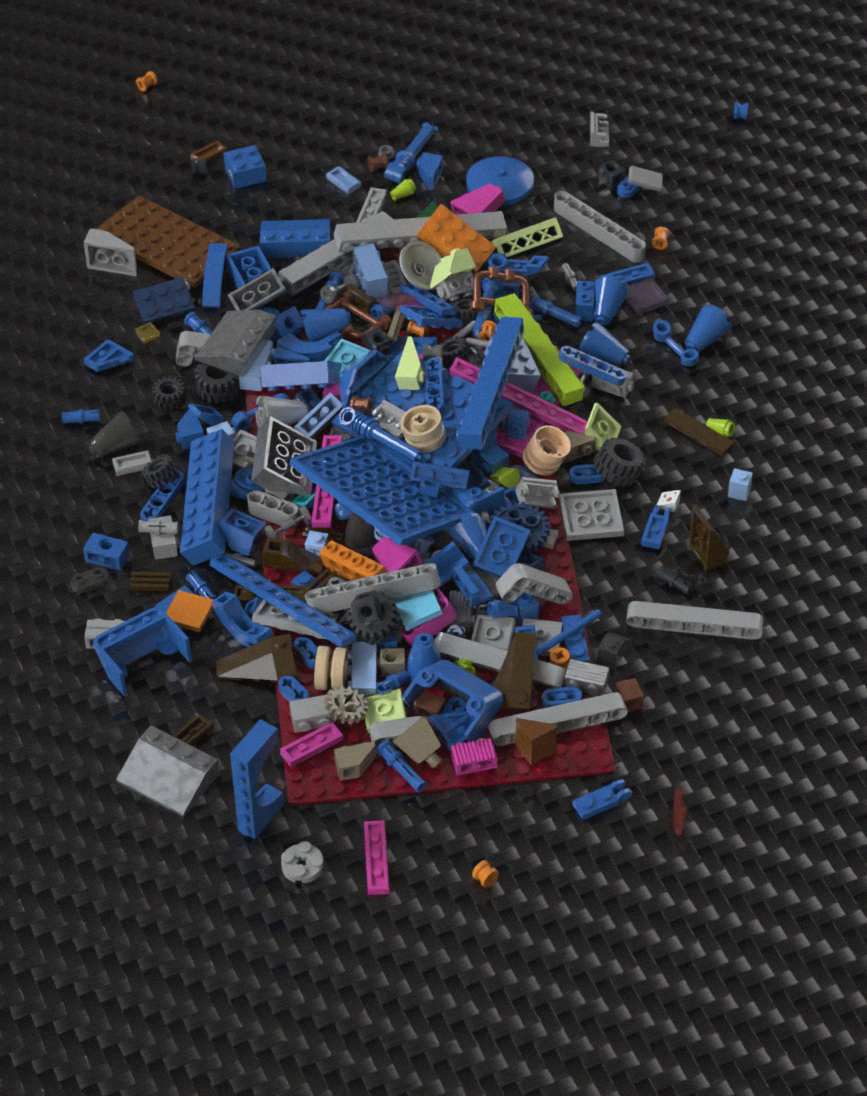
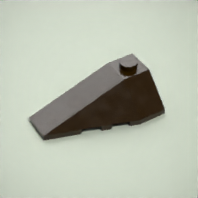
M516 632L493 684V687L498 689L504 697L503 705L499 711L530 712L536 634Z
M290 634L268 638L216 661L218 679L242 680L243 678H248L258 682L264 679L271 680L273 683H278L279 679L284 676H292L298 679L295 652Z

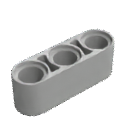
M253 491L248 494L249 513L253 516L278 525L299 517L298 506L292 502L261 491Z
M422 716L373 723L369 727L371 741L375 742V749L386 740H390L393 747H398L393 743V740Z

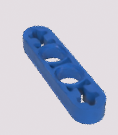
M563 346L559 352L558 358L568 365L617 386H621L625 382L627 374L618 367L569 346Z
M430 358L425 362L427 405L435 407L437 402L436 409L439 410L441 415L445 411L443 367L440 359ZM433 378H439L436 382H430ZM435 391L440 392L437 395H431Z
M177 470L178 473L175 474L174 478H171L170 482L167 481L165 485L161 484L140 513L142 521H148V519L158 518L163 515L185 483L182 471ZM167 489L172 491L169 494L162 493L164 490ZM156 502L163 503L161 506L153 505Z

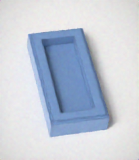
M340 166L326 173V178L347 194L361 187V182Z

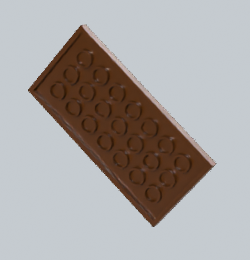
M141 196L136 197L96 228L97 230L107 231L134 247L137 259L176 279L183 277L193 288L198 287L204 282L205 265L210 243L228 244L227 254L241 251L240 245Z

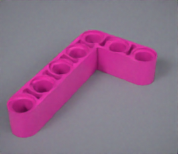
M439 587L433 589V592L443 614L412 629L406 630L404 625L401 628V635L411 647L417 635L428 633L434 636L453 622L457 616L456 610Z

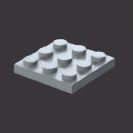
M616 489L559 494L567 541L624 536Z

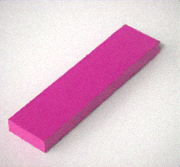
M385 820L364 822L368 895L389 894Z

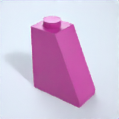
M489 183L452 200L450 203L453 213L460 215L495 212L505 202L503 190Z
M383 537L372 548L377 562L385 567L387 573L423 564L416 549L404 544L401 546L395 544L393 540L387 537Z

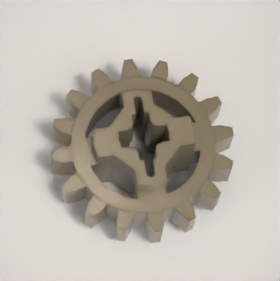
M340 685L339 689L334 686L332 690L328 691L324 700L326 704L324 708L329 710V716H335V721L340 719L342 724L348 721L352 725L353 721L358 724L360 719H364L369 708L366 706L368 701L363 700L364 694H357L358 689L352 691L351 686L345 689L343 685Z

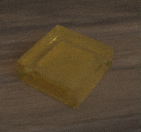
M151 322L135 329L136 334L143 343L160 337L159 331Z

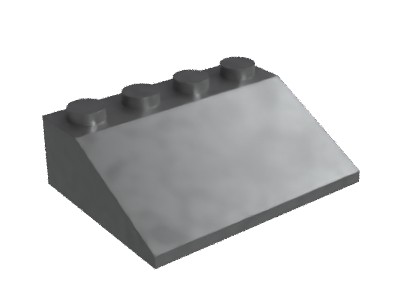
M262 310L227 311L195 356V360L245 377L275 333L276 315Z
M270 416L258 428L251 482L266 490L309 496L312 491V482L289 464L291 458L315 451L317 441Z
M150 726L137 741L116 780L127 788L184 817L218 777V759Z

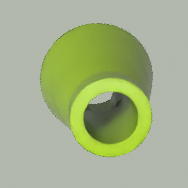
M405 179L390 192L391 197L396 201L413 195L416 191V186L411 179Z
M709 418L706 426L725 437H731L735 430V423L731 420Z

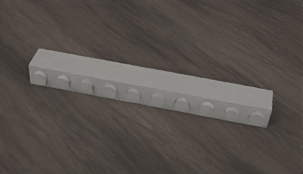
M502 211L456 215L486 239L502 237L507 230ZM430 217L337 224L334 238L338 252H350L353 250V247L374 243L376 249H384L389 247L399 248L413 241L423 242L416 235Z

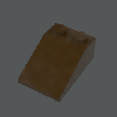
M692 505L690 547L706 570L726 564L729 555L728 546L723 544L719 533L713 529L697 505Z

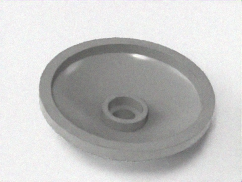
M420 241L408 243L401 250L399 257L400 267L404 276L410 283L420 289H436H431L430 283L435 266L441 262V255L427 243Z

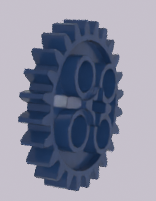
M517 502L514 503V506L507 503V508L500 506V511L495 510L494 515H491L490 521H488V529L494 516L530 530L521 556H523L524 551H527L528 554H531V549L538 551V546L543 547L544 542H547L548 536H550L548 516L544 517L545 512H539V507L532 509V504L528 507L525 506V502L521 506H518Z

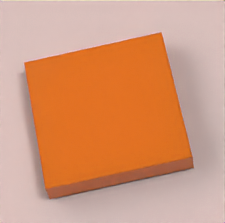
M178 590L166 614L178 627L200 633L213 609L211 604L213 599Z

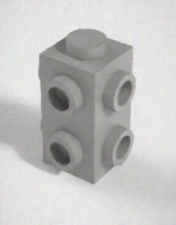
M471 272L443 280L436 286L437 293L443 301H450V303H453L454 300L457 301L460 297L468 298L473 295L474 277Z
M625 371L627 377L621 386L611 384L592 375V387L625 398L634 388L633 373Z

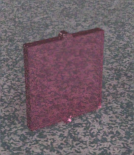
M403 291L377 298L378 303L388 308L416 301L414 296Z

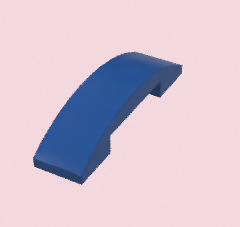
M210 243L203 283V307L220 308L221 287L228 244Z
M491 253L483 263V266L489 268V259L495 254L503 255L505 258L506 255L504 253ZM533 256L530 261L506 258L507 269L514 270L515 275L518 276L535 274L542 270L549 261L547 256Z

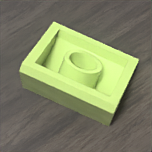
M595 403L585 428V435L594 437V450L599 451L605 440L613 437L617 439L621 425L598 403Z

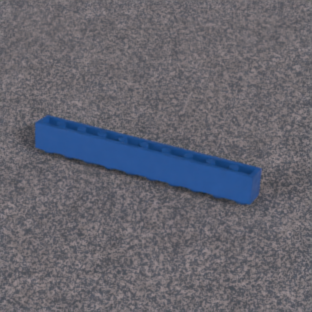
M501 317L499 324H496V333L492 335L491 346H488L487 357L483 359V368L479 370L478 381H475L474 392L470 394V403L466 405L465 416L461 418V427L456 432V439L459 440L460 448L482 450L525 333L523 318Z

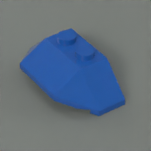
M374 349L362 356L358 361H354L347 371L344 370L340 374L338 388L344 408L350 405L353 396H358L390 363L391 358Z

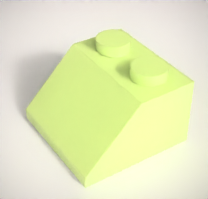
M460 248L454 249L450 252L451 255L440 259L441 262L435 266L430 283L431 289L436 288L443 280L468 273L476 268L468 248L462 250Z

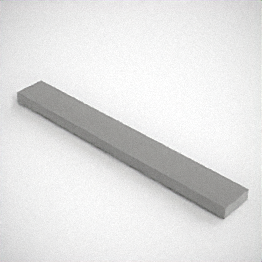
M370 189L356 223L365 222L372 216L380 213L387 197V190ZM354 260L336 271L341 272L344 278L354 274Z

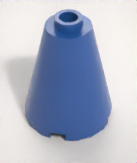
M602 275L600 279H596L593 314L596 322L604 326L612 321L629 293L630 287L627 282L623 283L619 277L613 275Z
M708 304L701 308L685 341L687 349H694L699 353L732 328L731 321L728 323L726 319L728 317L726 313L714 305L707 307Z
M345 309L301 310V314H305L302 320L308 339H311L308 342L320 341L333 332H338L348 327L349 322H352L350 312H346Z
M595 322L592 325L594 327L593 331L588 330L579 347L581 350L579 351L613 365H626L630 358V355H628L629 350L600 323Z
M470 513L461 517L462 521L458 524L455 523L448 530L450 538L473 562L487 534L484 519L479 513Z
M421 633L414 639L405 665V670L410 674V677H408L411 678L410 682L414 680L421 669L442 660L433 636L428 633Z

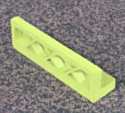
M555 217L496 238L491 243L497 247L498 253H504L501 245L506 243L511 245L510 252L505 254L506 257L562 238L563 234ZM554 226L557 235L552 237L546 234L548 228ZM534 233L542 235L539 242L531 239ZM520 238L527 240L523 248L516 245Z

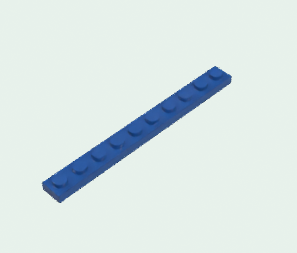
M227 554L210 559V566L342 648L356 642V634Z

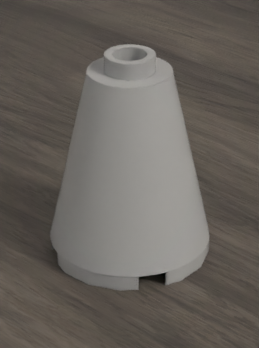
M259 396L256 400V405H259V411H255L258 428L270 416L286 425L301 421L308 414V407L303 401L269 396Z

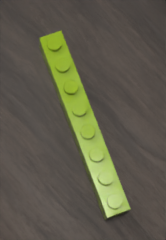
M515 293L496 299L494 312L499 319L501 317L523 318L525 333L522 339L525 340L541 377L561 404L566 406L583 400L585 391L583 382L577 378L574 370L568 364L558 358L559 352L557 347L551 343L548 335L542 331L539 323L533 319L531 312L527 311L522 300Z

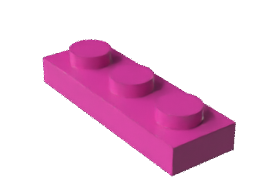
M331 722L282 747L280 754L290 767H293L343 741V735L334 723Z

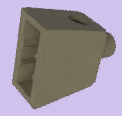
M423 716L393 740L396 746L418 764L425 759L433 768L441 762V759L435 753V750L441 744L427 719Z

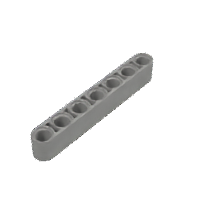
M559 191L555 194L554 211L629 260L636 263L644 261L646 244L643 240L569 193Z
M430 563L313 589L305 594L307 605L325 614L352 608L351 603L356 595L366 591L371 592V590H375L377 594L379 591H382L384 595L388 594L392 599L436 589L441 585V580L436 565Z
M633 601L628 605L626 620L629 626L635 628L744 639H759L762 636L763 617L757 613Z
M438 632L435 639L441 656L458 661L459 658H466L473 661L472 665L496 672L500 671L508 652L443 632ZM534 659L533 683L551 688H561L567 670L563 667Z
M616 692L495 719L489 723L488 729L496 746H504L515 743L516 718L557 724V733L621 719L627 715L628 710L622 695Z

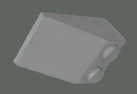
M90 228L84 240L87 268L137 276L135 248L107 231Z

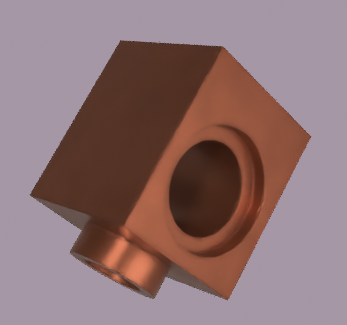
M636 678L616 683V692L622 695L628 712L643 709L644 695Z
M424 690L421 696L417 697L414 701L415 717L423 716L427 719L431 715H440L446 706V698Z

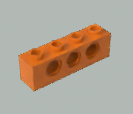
M332 540L319 552L325 568H330L331 572L336 571L338 575L341 574L350 581L387 573L383 565Z

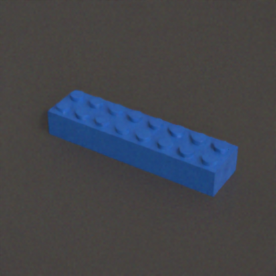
M223 429L191 441L180 553L193 566L225 553L226 539L218 524L229 510L235 442Z

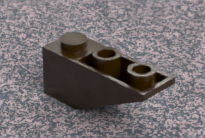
M267 537L263 550L264 567L303 572L305 570L310 574L317 575L322 573L324 564L320 556L287 540Z

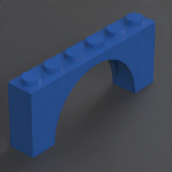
M261 719L230 753L238 830L242 834L249 835L254 839L284 805L283 792L268 784H265L256 792V785L262 767L272 749L279 742L278 728Z

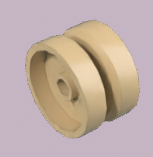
M419 405L405 412L401 418L400 425L406 443L418 451L429 453L441 447L445 442L447 434L440 412L435 407Z
M318 646L314 675L316 690H326L329 687L330 678L332 689L334 686L339 689L340 685H343L344 688L346 687L349 668L348 648L337 647L332 658V651L329 646Z

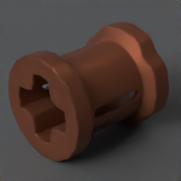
M384 153L379 157H368V166L371 172H375L376 169L382 167L387 168L388 160Z
M353 396L351 398L350 408L356 411H366L369 414L372 413L374 407L372 397L358 398Z

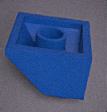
M231 509L219 522L218 526L230 549L238 554L249 556L255 549L266 526V522Z

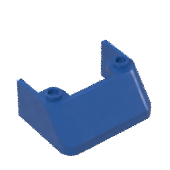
M466 458L456 468L465 464ZM440 485L443 490L475 513L487 511L490 517L494 515L495 510L500 511V506L504 507L505 489L503 486L486 494L478 487L465 491L464 489Z
M158 607L151 608L96 636L93 641L96 653L108 678L123 696L127 695L124 679L127 677L128 672L125 665L158 649L165 655H171L180 651L189 662L192 661L189 638L165 611Z
M440 660L421 669L402 696L408 708L413 710L415 699L420 697L424 690L426 691L427 688L434 686L440 680L470 698L466 704V710L474 717V720L464 735L469 742L480 739L489 723L503 705L504 697L502 693L448 660Z

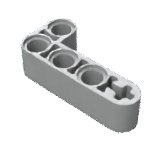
M191 331L182 332L177 344L176 363L180 366H189L192 363L193 356L195 357L210 335Z
M520 563L512 565L496 582L497 590L503 602L506 603L515 601L523 592L558 604H566L573 598V594L565 579Z

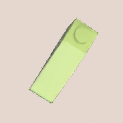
M412 337L407 339L395 375L399 390H420L422 383L425 382V372L422 371Z

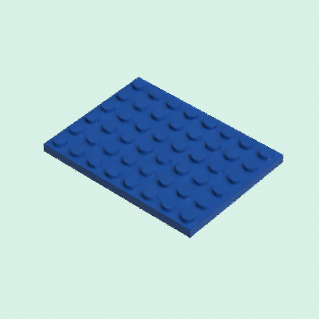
M403 350L357 396L358 398L372 397L374 401L373 411L383 400L388 401L405 412L419 405H427L426 380L422 383L420 390H399L395 375ZM419 358L422 371L425 372L426 361ZM443 370L445 411L441 414V418L447 434L446 440L435 451L423 453V458L427 459L426 463L456 468L474 450L460 448L459 440L456 439L457 429L461 427V418L465 416L466 405L470 403V394L474 392V384L458 376H451L448 374L449 372ZM433 378L430 382H436L439 378ZM435 391L431 395H437L440 392ZM501 397L489 433L514 409L512 402ZM358 411L370 419H375L380 414L379 412L374 416L372 413H366V411ZM340 413L331 421L334 427L355 438L362 436L340 423ZM403 436L400 440L406 443L405 437ZM374 439L381 447L410 466L413 465L414 460Z
M362 436L293 457L289 464L297 472L309 478L311 482L317 484L326 493L336 498L338 502L347 506L353 513L362 517L365 522L377 528L380 533L385 534L395 544L400 546L450 528L455 523H460L462 521L461 517L475 513L441 487L436 498L428 497L418 492L421 482L410 480L412 467L381 447L375 440L366 441Z

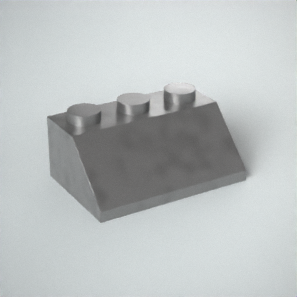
M274 268L228 294V297L236 311L258 310L285 294L287 290Z

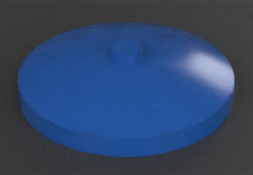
M501 156L490 157L475 163L469 169L466 185L469 193L489 183L495 187H500L503 190L505 199L501 206L518 203L530 195L534 186V176L531 169L517 159Z

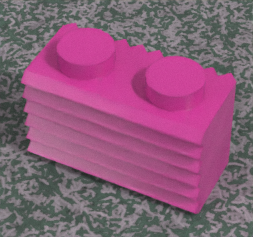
M481 738L468 743L460 742L451 746V757L457 775L497 768V755L491 738Z

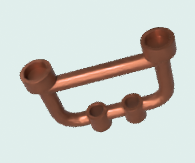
M489 267L488 271H480L475 275L473 281L474 301L470 302V311L483 312L484 305L495 306L496 299L481 297V279L488 278V280L492 281L504 280L506 283H519L522 286L523 305L527 311L531 312L533 317V309L529 308V285L523 277L515 275L514 270L506 269L504 273H498L497 267Z
M349 291L341 293L337 301L325 308L337 309L343 306L373 325L363 332H357L349 324L348 327L339 331L343 338L350 335L356 339H365L364 334L378 327L382 330H387L392 323L391 318L386 314L376 319L353 305L354 297Z

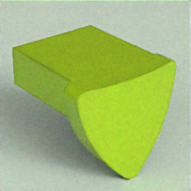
M503 467L490 475L491 481L500 483L507 489L512 486L517 488L520 482L518 468Z

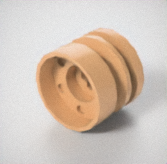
M542 426L537 429L523 451L524 463L536 474L542 476L552 475L558 470L569 453L571 447L570 440L559 428Z

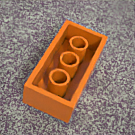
M440 204L416 235L423 242L432 246L443 257L451 255L450 252L454 249L460 248L462 250L468 248L476 265V268L470 271L473 276L496 248L495 245L442 204Z

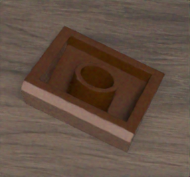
M516 718L515 746L530 765L556 752L557 724Z

